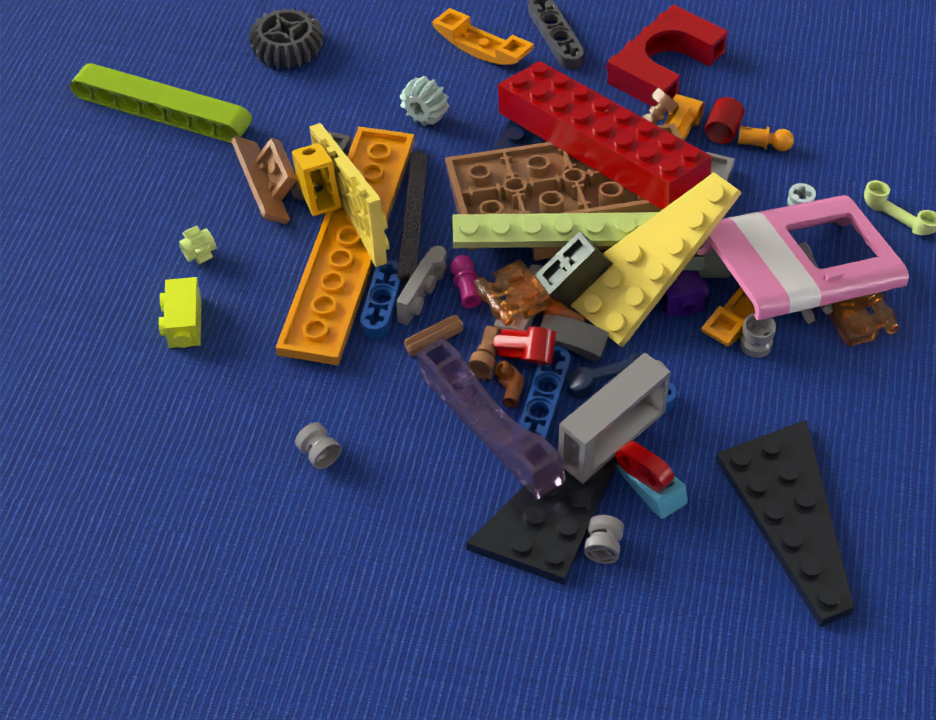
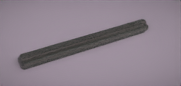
M423 150L413 152L410 156L397 278L402 280L403 284L408 283L417 268L428 156L423 154Z

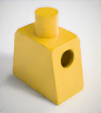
M321 143L293 150L292 157L298 185L312 216L341 208L333 161ZM316 184H320L323 186V190L316 192L314 187L317 186Z

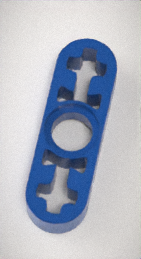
M387 260V264L375 268L361 314L362 332L368 338L380 339L390 331L397 299L400 296L404 281L402 266L396 261ZM391 274L389 284H385V278ZM380 295H386L391 298L386 303L374 301ZM376 314L380 315V321L373 325Z

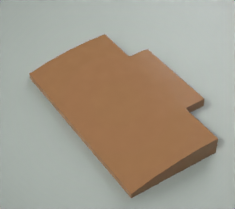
M675 123L658 125V127L682 139ZM550 142L445 158L458 214L634 213L662 211V209L572 157ZM598 246V247L600 248V250H604V249L611 248L612 246ZM563 247L530 248L534 260L553 258ZM467 248V249H468V250H474V249H480V248Z

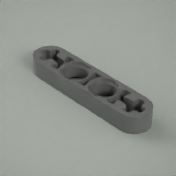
M529 0V15L558 63L568 70L580 68L584 60L583 47L554 1ZM546 21H555V22H557V23L550 25V24H545L544 22H546ZM560 37H562V38H566L567 40H566V41H556L555 38H560Z

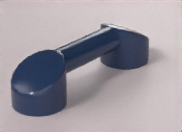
M632 353L628 360L594 369L588 367L575 369L567 379L568 394L576 399L589 397L593 391V382L617 376L642 354Z

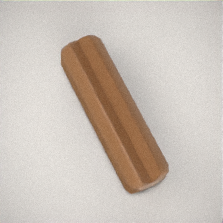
M452 315L405 339V348L411 356H415L462 332L463 323L457 315Z

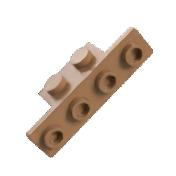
M234 136L231 142L262 217L270 222L287 224L290 218L282 200L298 179L281 141L270 138L262 151H260L256 142Z

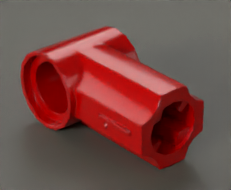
M528 327V330L502 329L501 333L495 336L494 347L497 350V355L503 358L523 359L531 363L551 365L557 332L541 327Z

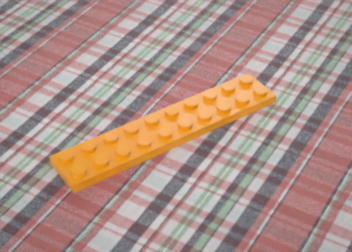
M359 126L347 157L357 170L361 171L365 180L381 198L382 211L388 223L415 144V136L410 133ZM342 203L341 208L326 212L275 347L277 356L339 366L374 264Z

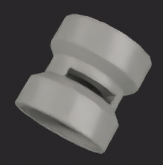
M753 313L744 320L740 348L750 357L761 358L768 355L772 349L776 323L773 318L757 321L754 317L755 313Z
M314 422L305 426L295 439L297 448L303 454H308L309 461L316 469H324L332 465L342 451L341 445L333 437H328V431L320 422Z
M609 515L592 517L588 528L590 537L586 540L584 548L586 557L602 564L616 562L619 559L621 547L618 541L622 539L624 532L623 522Z

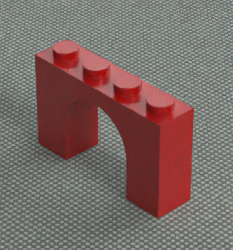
M673 4L665 12L660 13L653 23L644 27L641 33L635 39L629 41L617 55H613L609 59L606 66L608 70L607 83L655 107L658 102L653 99L652 94L659 87L673 99L678 94L680 75L655 63L650 57L660 52L673 51L683 53L710 67L725 53L728 31Z

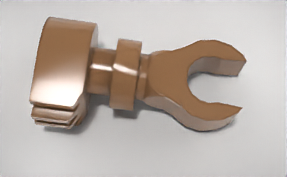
M658 87L652 94L653 99L658 104L655 107L652 105L649 109L650 113L645 114L642 118L657 125L658 120L662 121L665 116L663 114L666 111L672 114L679 105Z
M486 326L482 343L478 346L477 351L471 355L467 365L470 377L473 378L475 376L476 379L480 380L481 378L483 381H486L487 378L492 380L496 365L494 359L496 355L494 340L500 327Z

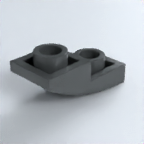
M545 314L539 326L557 332L555 346L563 347L566 350L569 349L595 363L601 358L609 332L591 324L552 314Z

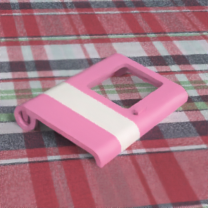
M846 195L724 218L696 252L698 255H705L710 253L712 249L715 250L752 301L755 308L754 317L757 321L907 286L909 280L905 264L854 201ZM836 222L840 226L852 224L864 239L866 245L873 250L877 257L819 269L813 265L788 231Z

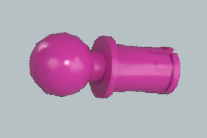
M456 256L450 264V270L455 276L453 281L454 285L459 289L461 303L465 308L477 307L481 303V296L476 284L478 275L474 272V262L468 256Z

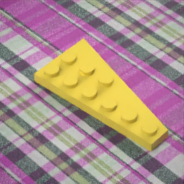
M321 123L309 126L312 145L321 143L333 161L340 201L375 267L387 264L386 250L390 249V245L384 229L388 228V224L382 211L381 198L365 180L361 171L357 170L334 141L331 133H328Z
M712 173L603 254L613 264L570 306L585 316L596 327L609 332L608 337L624 347L742 193L719 175Z

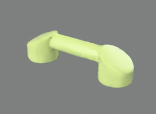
M876 180L867 183L864 199L871 209L888 214L912 228L914 234L929 235L936 232V212L922 210L915 217L887 200L890 193V188L887 184Z

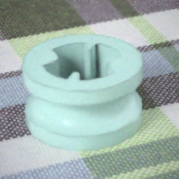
M804 183L793 185L789 190L787 205L791 206L814 201L816 197L815 189Z

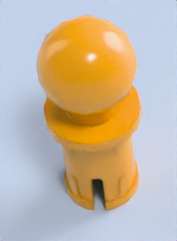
M740 126L738 144L764 147V150H767V144H771L778 151H787L794 144V136L787 129H778L774 133H769L770 127L762 129Z

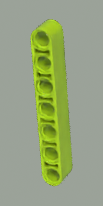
M93 63L85 64L70 82L71 91L82 100L228 143H232L231 140L234 136L242 137L253 121L250 112L242 106Z

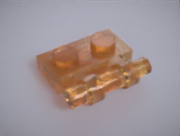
M521 259L494 272L495 283L487 282L484 277L478 278L474 283L478 289V296L483 302L491 306V313L506 326H510L515 322L514 314L518 312L526 320L552 306L551 296ZM506 295L509 300H501L500 297Z
M883 292L831 303L833 312L829 313L847 347L877 340L878 328L884 327L888 334H893L899 330V326L895 321L897 316L893 309L885 304ZM872 306L876 313L869 315L865 307Z

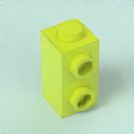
M197 277L165 280V293H160L161 311L164 312V317H159V331L161 336H166L169 348L201 346L202 297Z

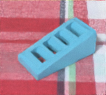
M619 464L617 465V471L661 519L687 504L686 486L676 476H674V480L660 492H656L625 472Z

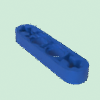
M560 346L554 347L552 363L555 360H560L556 366V373L551 371V365L538 364L516 431V447L521 454L526 456H536L544 451L568 378L570 354L565 348ZM543 383H552L557 388L552 392H544L539 389V386ZM536 408H543L548 411V415L543 418H536L531 415V411ZM531 428L536 429V439H533L532 443L526 442L530 438Z

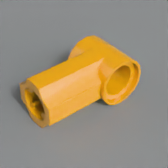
M676 94L673 100L679 106L672 114L669 113L664 124L675 123L682 140L685 141L692 126H698L703 115L705 103Z

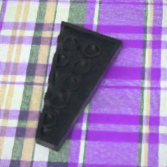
M807 420L718 452L716 462L818 625L821 627L851 615L854 605Z
M557 453L466 542V550L565 585L588 534L590 519L596 516L619 464L616 456L582 484L558 464Z

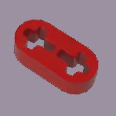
M634 441L627 442L615 452L617 462L625 472L656 492H660L674 480L673 471L663 459Z

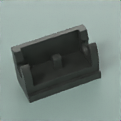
M579 231L535 276L552 297L566 307H569L613 263L606 255L599 251L600 248L592 240Z

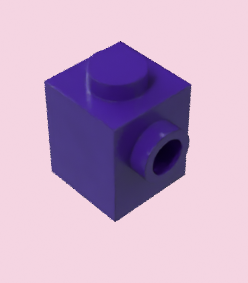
M682 270L660 299L666 318L703 312L704 299L708 298L709 295L707 282L705 279L701 280L698 270Z

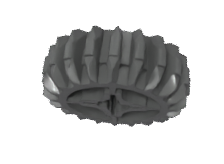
M284 7L280 11L273 9L270 14L263 13V18H257L256 24L251 25L249 37L254 57H257L260 63H266L268 67L276 65L278 70L282 67L290 69L291 66L300 68L303 62L310 64V59L317 58L318 52L322 51V39H324L319 20L314 18L313 13L307 14L305 9L297 11L295 7L291 10H286Z

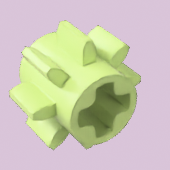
M196 225L182 232L185 239L179 241V246L188 262L196 259L199 265L213 258L211 251L217 249V246L207 228L200 231Z

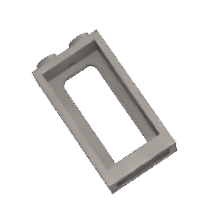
M643 353L559 424L558 464L582 484L615 456V452L627 442L633 441L665 413L671 371L661 361L655 360L648 354Z

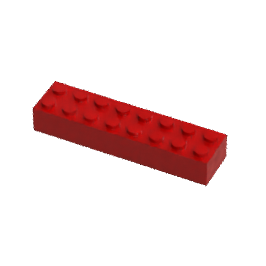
M541 61L532 64L530 67L498 84L500 114L547 142L554 144L557 148L562 149V151L567 152V154L662 210L711 175V155Z

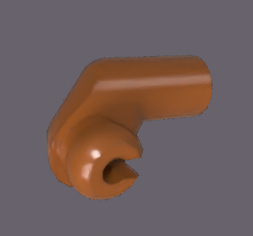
M555 298L545 299L540 307L542 316L552 314L582 322L585 320V316L569 309Z
M501 361L495 366L494 373L498 381L506 389L502 402L507 407L515 408L519 404L525 380L509 362Z

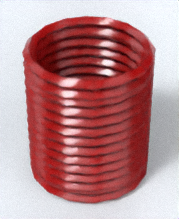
M730 97L718 99L705 125L704 131L706 136L719 144L732 142L744 116L745 110L743 105Z

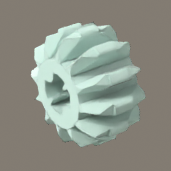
M426 76L416 77L402 90L400 95L402 103L400 106L407 110L406 115L413 117L414 123L420 121L423 126L428 124L434 125L447 112L449 96L442 92L443 87L436 85L435 79L429 81Z

